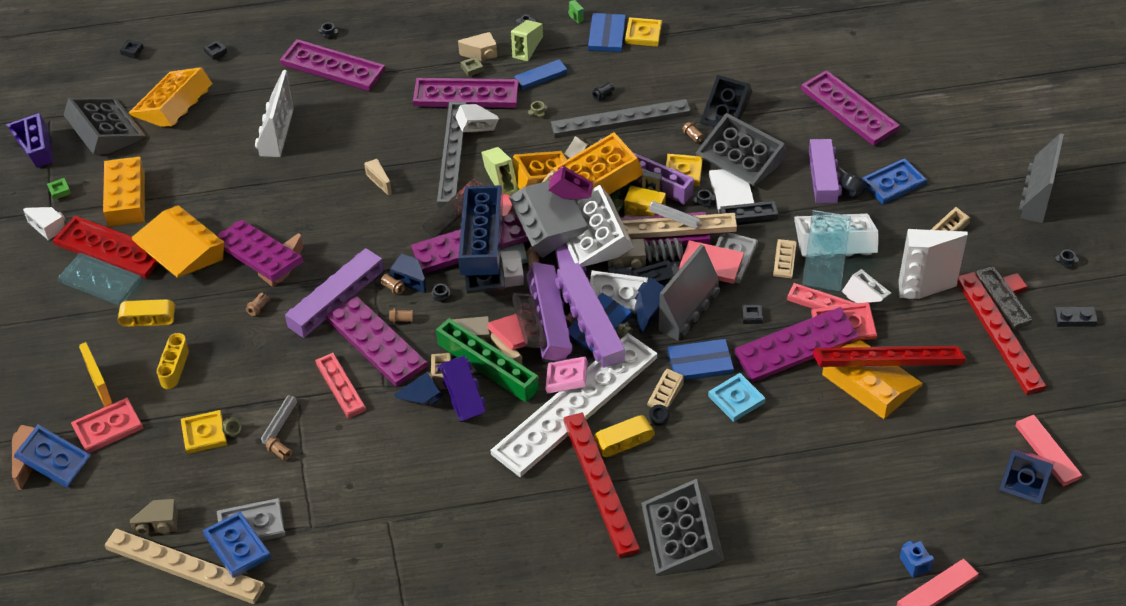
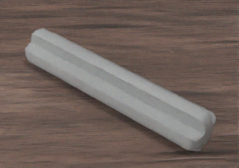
M652 201L649 206V210L658 215L695 229L700 226L701 219L656 201Z
M291 395L286 397L261 437L263 444H266L271 437L276 438L297 404L296 397Z

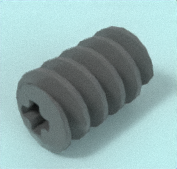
M667 238L665 244L662 239H659L657 245L654 240H651L650 245L646 240L644 241L646 259L649 260L650 264H652L653 258L656 259L657 263H660L662 257L664 261H667L668 257H670L672 262H674L676 256H678L679 260L682 261V239L679 243L677 238H674L671 243L670 239Z

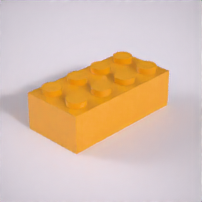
M141 157L104 161L103 213L108 227L145 222V171Z

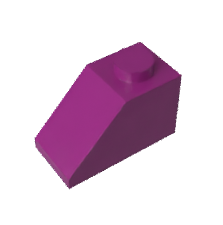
M562 166L551 176L548 191L562 199H589L592 195L594 183Z

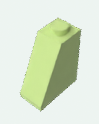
M526 20L511 31L513 58L529 61L543 37L542 23Z
M499 147L481 152L485 169L494 185H502V194L512 195L516 193L518 187L512 159Z

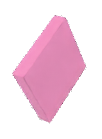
M580 357L548 363L545 387L547 394L586 387L587 358Z

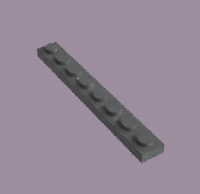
M684 99L551 121V128L554 138L686 117L690 116L691 111L687 100Z
M449 102L437 198L438 207H454L456 205L464 132L461 131L456 114L460 105L467 104L466 102Z

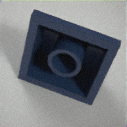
M652 278L647 283L643 282L635 297L637 301L634 309L641 334L645 332L658 315L660 292L665 288Z
M1013 448L999 490L1041 504L1055 461Z

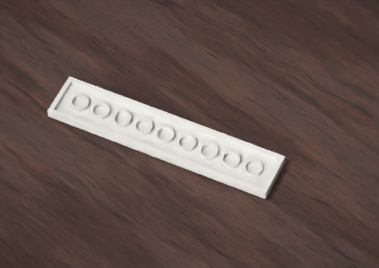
M627 333L620 339L625 348V361L605 368L602 367L600 362L594 361L587 367L586 387L559 391L493 447L491 455L519 477L523 476L569 436L563 422L564 417L583 412L587 420L655 361L657 353Z

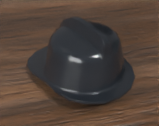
M838 167L844 172L840 183L844 194L851 197L860 196L867 187H871L864 180Z

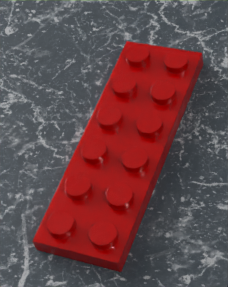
M74 216L53 239L56 246L144 279L159 264L157 260L132 240V236Z

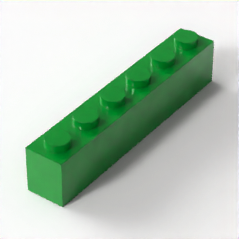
M448 318L436 329L439 346L457 358L465 355V358L470 360L472 368L519 399L527 402L539 391L538 375L455 321Z

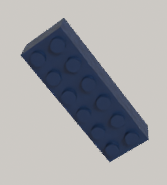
M502 185L467 186L464 189L458 256L460 276L499 274L503 216Z

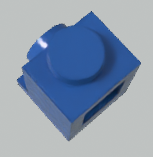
M908 541L901 549L900 559L912 578L932 570L934 558L929 555L921 541L917 543Z

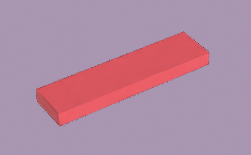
M796 283L793 284L787 296L788 301L812 309L857 304Z
M334 353L315 360L317 367L347 418L349 419L365 412L366 407Z
M1034 415L1016 422L1015 426L1035 452L1041 457L1055 461L1051 472L1062 486L1081 479L1082 474Z
M962 559L899 600L897 606H935L978 577V573L965 559Z

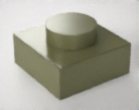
M476 56L461 62V68L468 77L483 72V65Z

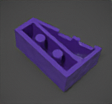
M40 113L6 124L36 168L53 162L48 126Z
M465 355L435 366L437 371L442 372L445 380L443 385L445 388H448L451 396L450 401L459 421L485 412V400L478 393V381L476 377H472L470 371L472 370L470 360L465 358Z

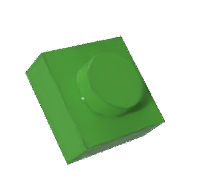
M575 0L570 1L569 16L579 24L584 21V8Z
M65 178L47 184L53 200L71 194Z

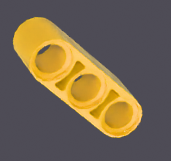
M171 300L122 302L119 309L118 323L125 327L170 325L174 320L175 303Z
M181 333L172 334L168 338L157 368V375L161 387L164 389H172L178 384L189 353L186 338Z
M640 415L597 432L593 438L602 456L609 457L649 441L655 435V431L644 415Z

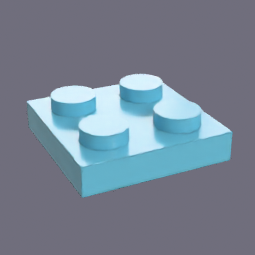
M741 373L710 390L708 393V397L733 422L765 403V397Z

